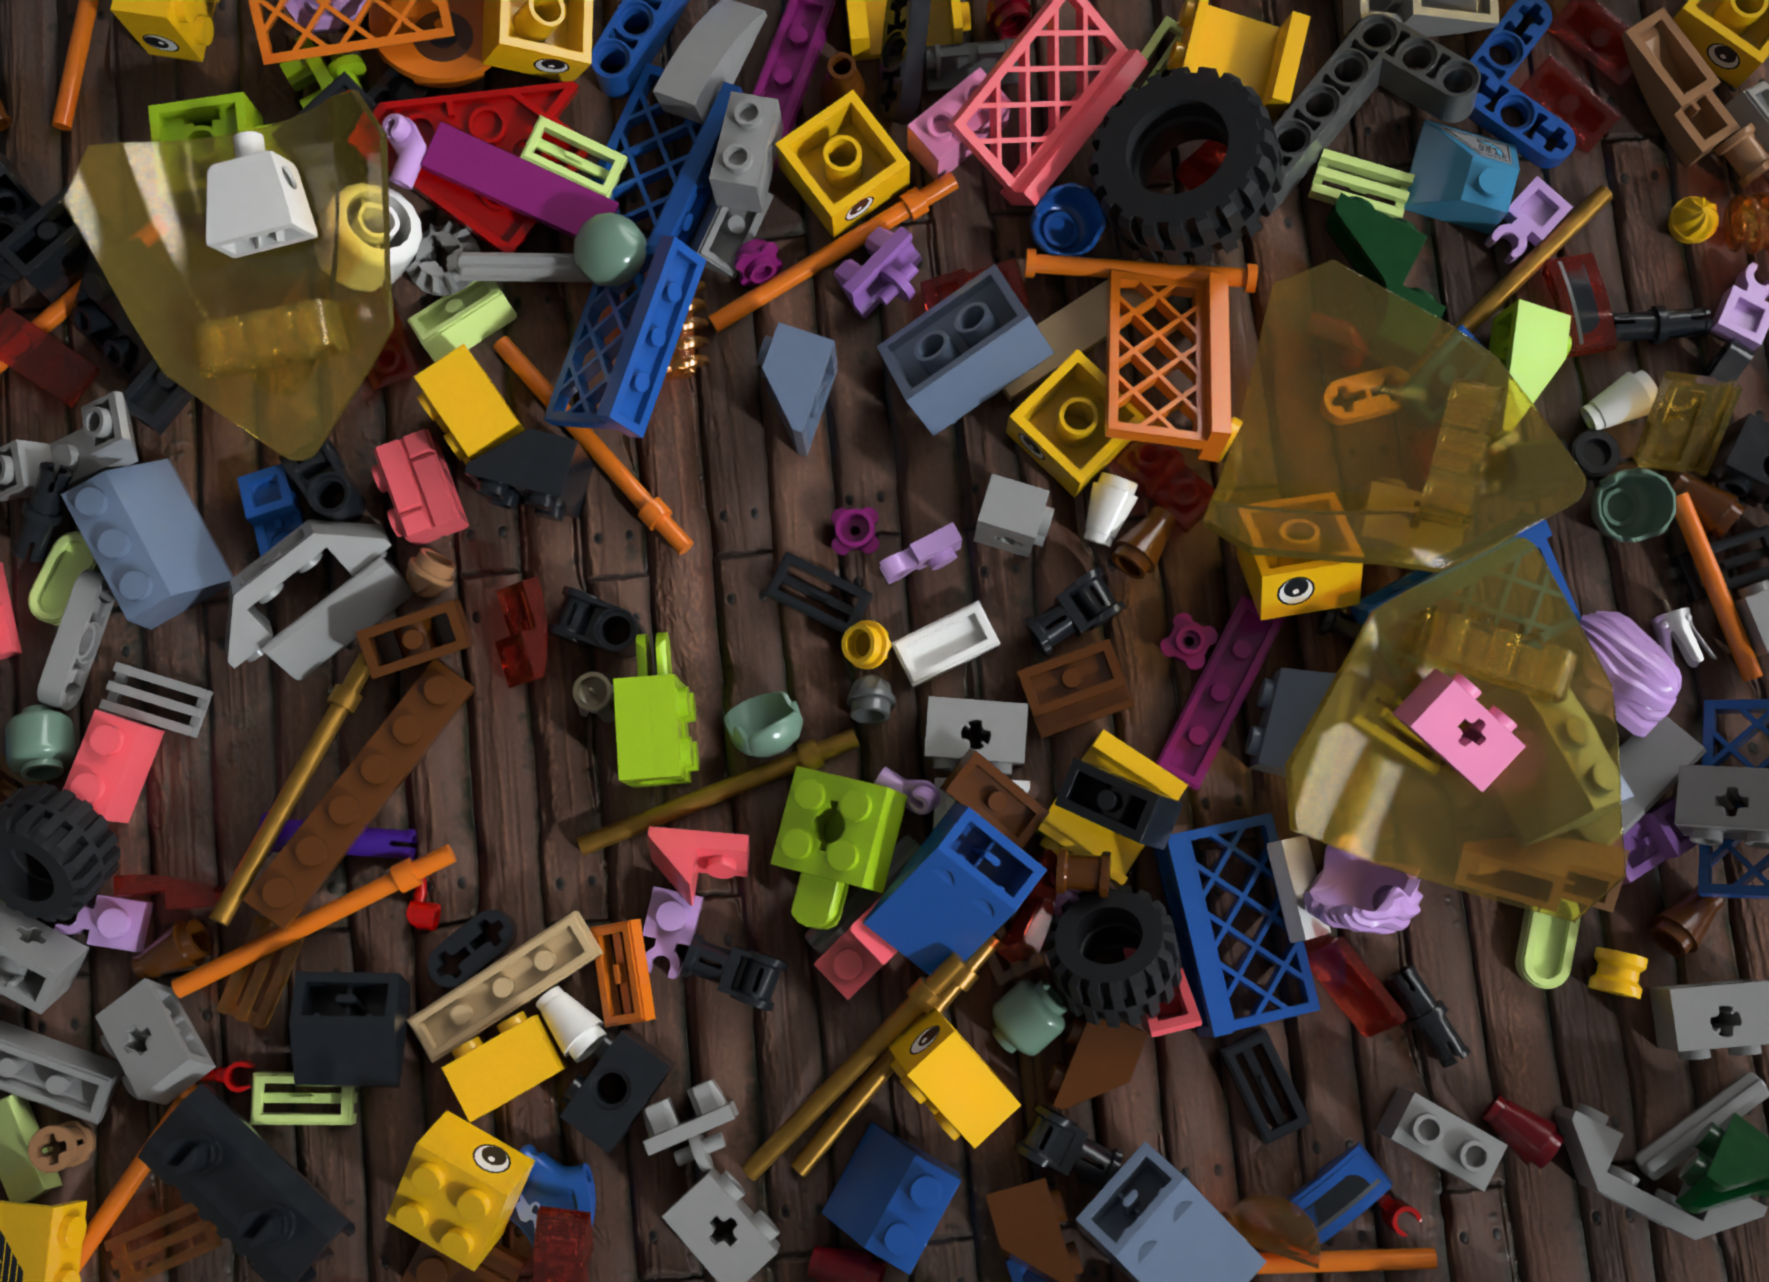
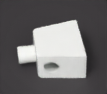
M245 131L235 134L233 136L235 159L213 164L207 171V246L235 259L317 238V228L296 166L274 151H267L265 149L264 136L261 133Z

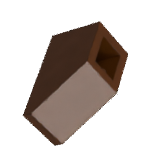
M1085 1014L1079 1017L1075 1015L1065 1037V1042L1071 1044L1069 1053L1064 1064L1056 1061L1046 1084L1045 1090L1052 1092L1049 1099L1050 1103L1064 1110L1130 1083L1149 1034L1121 1021L1119 1028H1110L1107 1026L1106 1020H1101L1098 1025L1087 1022Z
M1042 1178L986 1195L1002 1255L1048 1282H1076L1074 1275L1083 1273V1268L1075 1242L1065 1243L1059 1223L1067 1221L1068 1218L1059 1189L1050 1192L1046 1178Z

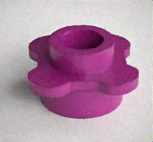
M753 239L744 243L737 250L734 267L737 271H741L742 275L739 281L743 286L750 287L756 283L766 282L782 270L783 262L776 256L778 247L774 242H767L764 239Z
M865 507L862 510L836 509L831 515V522L835 525L836 537L832 540L834 552L839 555H846L849 551H863L867 555L875 553L879 548V540L875 536V524L879 520L876 510L871 507ZM853 527L860 529L858 535L851 534L850 531Z
M1180 613L1173 618L1174 628L1169 636L1161 641L1160 650L1165 657H1173L1175 660L1185 663L1188 669L1198 670L1205 665L1206 660L1204 656L1209 646L1217 642L1218 634L1214 627H1203L1194 622L1190 614ZM1186 637L1193 639L1192 646L1185 644L1184 640Z

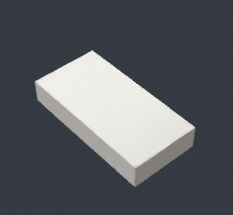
M979 600L892 642V648L912 688L1000 646V641Z
M1307 835L1267 843L1266 847L1290 942L1306 941L1331 933L1330 926L1310 915L1305 909L1304 891L1309 892L1317 877Z

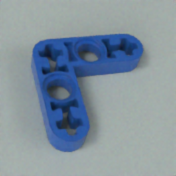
M1517 0L1470 59L1478 67L1481 74L1479 85L1481 89L1477 94L1475 107L1467 118L1500 141L1516 145L1517 153L1540 168L1552 169L1558 167L1572 153L1576 145V136L1573 129L1556 115L1507 82L1549 28L1552 21V11L1544 0ZM1528 14L1535 20L1529 25L1523 35L1519 37L1513 32L1521 20ZM1493 46L1507 48L1512 55V63L1508 65L1495 63L1489 55V48ZM1450 90L1453 93H1462L1459 90ZM1493 97H1498L1499 100L1491 111L1486 109ZM1513 107L1519 110L1524 118L1523 125L1519 127L1506 125L1500 116L1501 109ZM1533 124L1539 126L1530 138L1525 136ZM1550 137L1558 142L1551 152L1543 147L1546 144V140Z

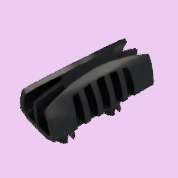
M202 1083L183 1099L148 1139L138 1155V1158L167 1186L174 1185L181 1192L179 1198L185 1204L192 1203L199 1210L197 1215L203 1221L210 1220L217 1227L215 1233L221 1239L228 1238L235 1245L234 1251L240 1257L246 1256L254 1263L252 1269L265 1282H312L317 1277L312 1264L330 1259L335 1254L328 1246L340 1232H343L348 1237L355 1233L354 1223L207 1084Z

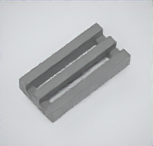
M115 662L112 671H115L116 675L113 681H108L106 690H109V694L106 700H101L100 709L187 736L198 737L213 691ZM129 676L198 697L196 706L127 686ZM122 695L190 715L192 717L189 725L119 704Z

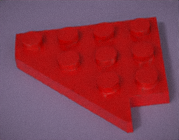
M574 81L380 102L353 136L351 142L355 148L392 173L398 156L388 137L384 135L382 124L388 115L399 113L404 117L410 118L416 124L427 145V149L441 121L520 157L539 115L573 130L558 118L578 93L579 85ZM545 132L541 137L586 160L591 155ZM537 149L534 152L575 173L580 170ZM422 167L412 188L498 252L517 253L540 223L427 172Z

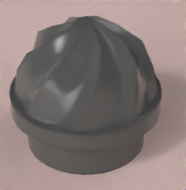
M867 675L855 680L847 695L846 704L851 709V718L863 724H881L890 719V711L895 708L896 698L892 694L889 682L881 679L880 676Z

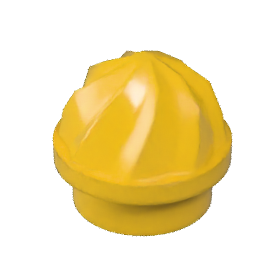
M1689 196L1681 199L1673 206L1669 214L1668 228L1670 234L1677 241L1685 244L1706 241L1715 233L1719 224L1717 206L1706 200L1705 197Z
M871 620L857 622L846 630L842 638L844 656L860 669H874L881 665L884 660L888 659V651L892 647L886 629L878 622Z

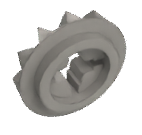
M450 221L443 226H435L429 223L428 230L422 233V240L416 255L405 270L413 283L422 291L436 296L452 295L465 289L472 283V281H462L458 277V254L461 252H481L480 247L466 228L457 227ZM440 245L447 253H452L447 256V272L436 261H433L437 258L436 251Z

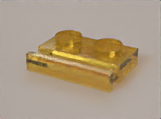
M1665 371L1633 455L1636 465L1685 473L1686 470L1698 471L1700 475L1707 476L1742 392V387L1738 381L1729 379V382L1717 381L1715 377Z

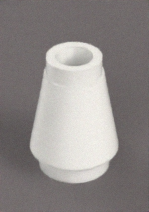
M1643 370L1634 374L1626 372L1589 401L1588 404L1581 407L1580 412L1588 428L1598 431L1652 414L1653 407L1661 403V396L1655 382L1648 373Z
M1101 472L1098 482H1092L1085 526L1086 531L1083 538L1106 547H1111L1113 539L1116 538L1138 499L1134 495L1138 484L1113 474Z
M560 986L551 988L536 1003V1007L541 1012L564 1057L571 1056L576 1063L592 1055L607 1036L606 1032L602 1029L604 1022L567 992H564Z

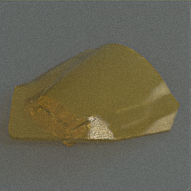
M348 90L335 95L317 107L288 120L248 130L261 133L264 136L265 149L267 151H274L292 162L298 169L317 228L318 237L235 259L207 246L206 207L207 171L213 164L235 159L233 136L237 133L179 141L119 142L88 145L63 199V205L98 262L131 323L163 373L280 455L294 461H305L312 458L321 448L364 381L394 328L390 273L387 134L358 90Z
M1331 260L1273 283L1255 362L1240 415L1243 423L1232 442L1227 461L1209 502L1202 526L1253 555L1378 564L1440 573L1503 543L1570 507L1581 499L1586 489V477L1496 355L1444 320L1383 288L1340 262Z
M1513 537L1443 571L1373 609L1285 764L1290 830L1341 851L1412 876L1575 923L1626 877L1621 808L1619 738L1612 684L1543 556L1531 541L1526 538ZM1434 668L1451 678L1459 672L1482 692L1476 700L1485 709L1489 710L1494 705L1517 724V727L1511 733L1526 745L1483 793L1457 774L1392 714ZM1461 722L1458 727L1462 730L1466 725Z

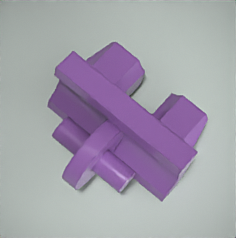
M878 226L867 237L864 245L871 256L867 262L861 266L852 259L845 260L834 271V277L840 288L845 292L855 313L863 319H866L880 303L886 306L895 296L905 302H909L916 295L909 281L919 272L916 266L922 261V257L912 244V234L902 226L895 233Z

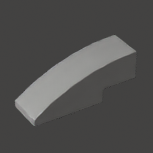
M721 0L713 6L682 41L653 89V93L662 110L704 125L723 83L734 84L767 18L766 11L734 0Z
M1342 0L1344 36H1348L1362 19L1372 14L1390 16L1426 37L1494 29L1499 25L1498 0Z

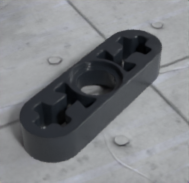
M887 0L875 108L880 118L900 125H905L914 118L920 103L931 0ZM906 46L904 56L900 62L902 51Z

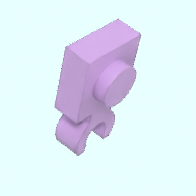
M1537 176L1510 204L1508 213L1503 218L1509 224L1497 227L1489 235L1485 245L1490 248L1499 239L1508 240L1512 246V251L1504 259V262L1510 264L1524 253L1527 247V240L1536 247L1567 215L1573 206Z
M1754 262L1742 270L1736 277L1735 285L1723 293L1713 317L1710 333L1726 341L1734 337L1753 351L1762 345L1769 328V302L1765 301L1769 296V279L1763 285L1755 280L1754 273L1758 265Z
M952 522L911 543L909 548L879 562V568L888 585L900 580L916 569L919 571L928 565L932 571L940 569L958 557L955 551L961 549L962 537Z
M653 886L643 929V936L656 938L654 947L646 952L649 973L653 969L654 960L662 955L670 961L668 978L676 979L682 968V960L677 952L678 944L690 946L696 934L704 897L695 895L694 904L690 906L678 891Z
M97 894L95 906L89 901L77 914V919L73 924H55L54 929L64 935L82 934L89 930L86 943L88 945L142 952L154 902Z

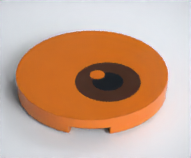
M410 0L383 1L399 13H402ZM418 0L407 19L423 30L443 27L439 7L430 0ZM448 0L456 36L375 49L385 64H389L399 73L413 79L414 84L431 88H453L475 82L485 77L484 72L492 67L482 64L484 0ZM374 2L369 10L370 33L375 37L387 36L398 18ZM403 23L397 34L416 31Z

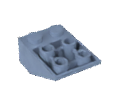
M1146 1141L1075 1219L1078 1230L1133 1282H1250L1266 1263V1260L1190 1181Z

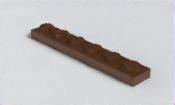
M433 659L242 900L287 931L474 693L475 687L441 662Z

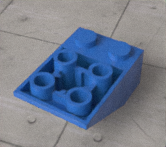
M954 802L862 923L924 972L931 975L953 951L966 961L1017 911L1047 869L969 806Z

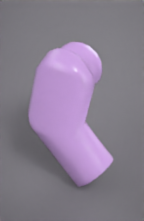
M392 113L384 119L382 124V131L388 137L398 156L389 180L404 189L412 190L421 169V162L427 152V145L416 124L410 118L404 117L399 113Z
M886 766L874 782V784L886 786L907 795L905 808L919 815L930 813L940 802L939 791L932 782L905 779Z

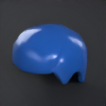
M1073 182L1047 191L1036 204L1029 223L1031 228L1030 235L1034 245L1043 254L1083 257L1094 248L1100 235L1106 228V215L1089 187Z

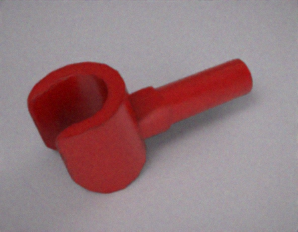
M425 877L422 879L423 884L414 888L413 900L408 905L406 917L408 922L417 929L436 931L441 917V905L426 902L428 892L427 879Z
M239 1060L228 1067L214 1068L198 1081H216L224 1083L233 1092H243L250 1089L252 1084H239L234 1079V1072L237 1067L253 1068L255 1064L251 1060Z
M1385 1193L1377 1200V1204L1383 1209L1382 1218L1384 1223L1400 1236L1408 1237L1398 1227L1397 1223L1398 1217L1403 1212H1408L1418 1222H1422L1418 1210L1401 1199H1393L1388 1193Z

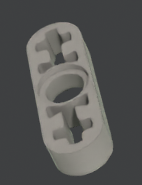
M86 569L78 576L74 583L38 684L37 696L42 704L68 711L77 704L82 695L115 602V597L102 572Z

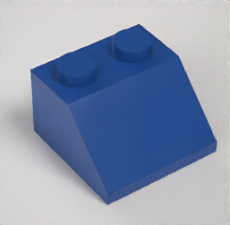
M871 1121L821 1213L862 1247L910 1275L961 1183L960 1173Z

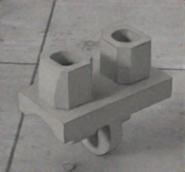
M714 1078L687 1090L696 1116L680 1122L670 1097L642 1109L645 1126L649 1134L643 1141L648 1156L688 1139L689 1146L674 1152L678 1166L696 1160L702 1172L713 1169L710 1153L726 1147V1142L721 1132L704 1138L702 1133L734 1120L735 1116L739 1114L734 1100L726 1101L723 1092Z

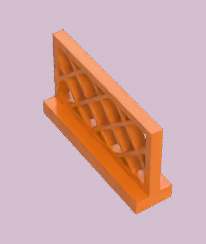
M248 0L264 65L456 36L448 0H430L439 7L443 27L423 30L407 19L418 0H410L402 13L396 11L383 0H367L354 21L330 4L332 0H315L320 6L306 28L282 12L289 0H279L276 7L267 0ZM374 2L398 18L387 36L375 37L360 26ZM262 5L272 12L267 21L265 20ZM326 10H329L350 26L340 43L329 45L312 33ZM278 17L302 33L291 51L273 53L269 31ZM403 23L416 31L397 34ZM355 31H358L363 36L368 38L363 40L350 41ZM308 38L319 45L318 47L302 49Z
M1111 270L1108 277L1105 437L1198 449V459L1217 462L1232 434L1228 275L1209 272L1205 283H1197ZM1120 288L1137 290L1146 301L1133 308L1120 295ZM1172 295L1192 298V308L1181 315L1166 299ZM1154 307L1170 322L1158 331L1142 316ZM1130 323L1147 338L1135 347L1120 334V330ZM1176 330H1179L1192 342V347L1184 353H1180L1166 339ZM1153 346L1171 361L1159 370L1141 355ZM1130 362L1146 377L1145 380L1135 387L1131 386L1119 374V369ZM1177 369L1192 381V387L1183 394L1165 378ZM1152 386H1155L1171 401L1158 411L1141 395ZM1130 402L1146 420L1140 424L1118 421V410ZM1179 409L1193 422V431L1176 429L1165 418Z

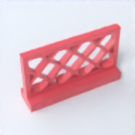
M1047 0L947 124L1004 187L1000 193L1011 205L1036 206L1098 128L1109 109L1117 104L1122 95L1149 63L1138 49L1128 50L1088 0H1068L1076 10V30H1059V8L1065 0ZM1047 24V30H1042ZM1088 36H1097L1109 50L1099 65H1088ZM1036 37H1047V66H1030V44ZM1059 37H1076V66H1059ZM1018 60V66H1013ZM1088 71H1093L1092 74L1088 77ZM1030 72H1048V101H1030ZM1059 72H1076V94L1070 101H1060ZM1007 73H1018L1019 102H1001V80ZM989 96V103H983ZM1031 107H1048V129L1041 137H1031ZM1001 108H1019V137L1002 138ZM978 109H989L990 138L979 139L966 124ZM1031 142H1037L1031 149ZM1002 143H1020V164L1012 174L1002 165ZM984 144H990V150Z

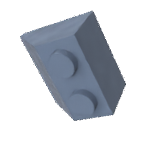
M778 322L773 337L765 336L757 362L763 365L761 378L765 379L768 395L797 453L807 457L838 371L835 340Z
M1280 668L1271 675V679L1264 678L1257 697V706L1263 708L1259 726L1252 725L1245 746V754L1251 755L1249 768L1302 783L1312 782L1329 776L1352 677L1336 673Z

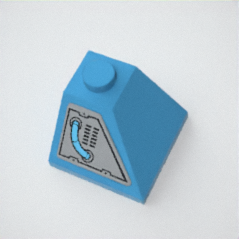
M1424 120L1409 169V173L1414 174L1415 177L1411 187H1408L1407 191L1410 194L1408 201L1404 204V209L1490 234L1507 215L1520 170L1516 145Z

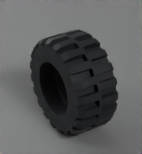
M1188 67L1172 69V75L1161 77L1160 73L1146 78L1148 84L1138 90L1133 86L1122 95L1124 102L1119 107L1113 105L1103 117L1106 123L1105 129L1099 127L1094 135L1092 145L1096 152H1092L1089 156L1088 170L1093 177L1090 182L1093 193L1115 233L1120 235L1124 244L1133 251L1140 250L1145 258L1155 262L1161 261L1164 255L1170 265H1185L1187 258L1195 257L1198 263L1210 261L1213 259L1212 253L1224 249L1227 254L1239 247L1237 244L1239 238L1243 235L1251 238L1261 228L1258 219L1261 215L1265 217L1270 216L1277 203L1273 193H1278L1282 189L1284 175L1281 166L1284 161L1267 108L1263 106L1260 96L1252 87L1243 86L1241 79L1231 73H1223L1221 78H1219L1215 68L1199 67L1197 73H1191ZM1194 140L1216 141L1228 147L1221 166L1202 185L1179 194H1159L1146 189L1153 167L1163 155L1174 147Z

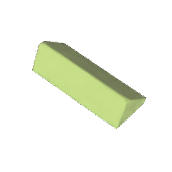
M472 281L465 289L452 295L443 296L410 317L407 321L432 360L437 362L462 344H465L468 349L472 348L517 318V314L495 281Z
M9 1095L0 1100V1179L9 1201L27 1203L63 1184L58 1172L45 1173L37 1170L31 1163L28 1155L29 1143L40 1128L29 1101L16 1095ZM48 1147L43 1148L42 1152H49Z

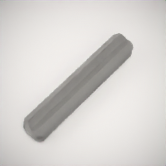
M461 252L457 257L458 277L462 281L591 282L577 267L574 253Z
M1746 1072L1638 1152L1634 1157L1638 1168L1650 1180H1658L1698 1150L1693 1146V1143L1699 1133L1710 1122H1714L1719 1126L1734 1112L1742 1117L1769 1097L1767 1085L1753 1072Z

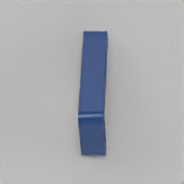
M622 0L592 49L591 66L597 83L605 95L614 99H620L632 94L645 64H652L690 0ZM636 27H647L641 34L633 35L629 33ZM620 64L624 66L617 73L605 72L613 65Z

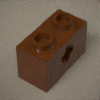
M459 598L356 632L372 679L468 648L475 644Z

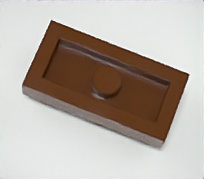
M973 749L968 750L939 788L955 802L969 806L1021 849L1050 813Z

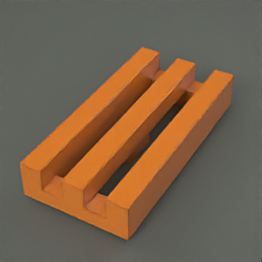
M641 918L590 927L591 933L604 954L595 959L605 1028L656 1019ZM610 934H612L616 964H614ZM617 984H620V991H621V998H622V1005H623L624 1014L621 1013V1006H620V1000H619V993H618V986H617Z

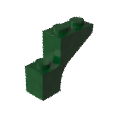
M1341 193L1325 220V229L1373 297L1376 308V321L1373 334L1368 343L1369 351L1408 370L1422 356L1446 309V306L1436 302L1435 297L1429 292L1420 288H1408L1403 285L1428 236L1417 231L1416 226L1408 220L1391 218L1375 210L1369 201L1361 197H1349Z
M1735 1112L1719 1126L1714 1122H1710L1699 1133L1693 1143V1146L1699 1150L1698 1153L1694 1154L1686 1162L1678 1175L1684 1183L1675 1202L1686 1211L1697 1214L1753 1196L1769 1197V1138Z

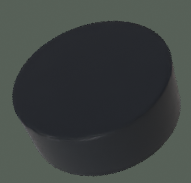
M1602 430L1585 431L1574 438L1568 445L1571 471L1579 478L1585 480H1597L1606 476L1616 468L1620 460L1618 443L1610 434Z

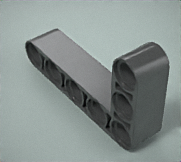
M1372 14L1362 19L1274 125L1281 150L1296 148L1298 151L1286 152L1282 150L1284 163L1281 166L1284 178L1282 189L1278 193H1273L1277 203L1271 213L1279 208L1319 159L1323 149H1327L1378 85L1441 121L1457 123L1469 117L1475 107L1481 79L1478 67L1471 61L1390 16ZM1370 45H1379L1381 47H1372ZM1410 67H1418V68H1421V69H1420V70H1413V69H1410ZM1342 79H1351V80H1354V81H1352V82H1344V81H1341V80H1342ZM1448 90H1459L1462 93H1453ZM1322 113V114H1325L1326 116H1323V117H1315V116H1312V114Z

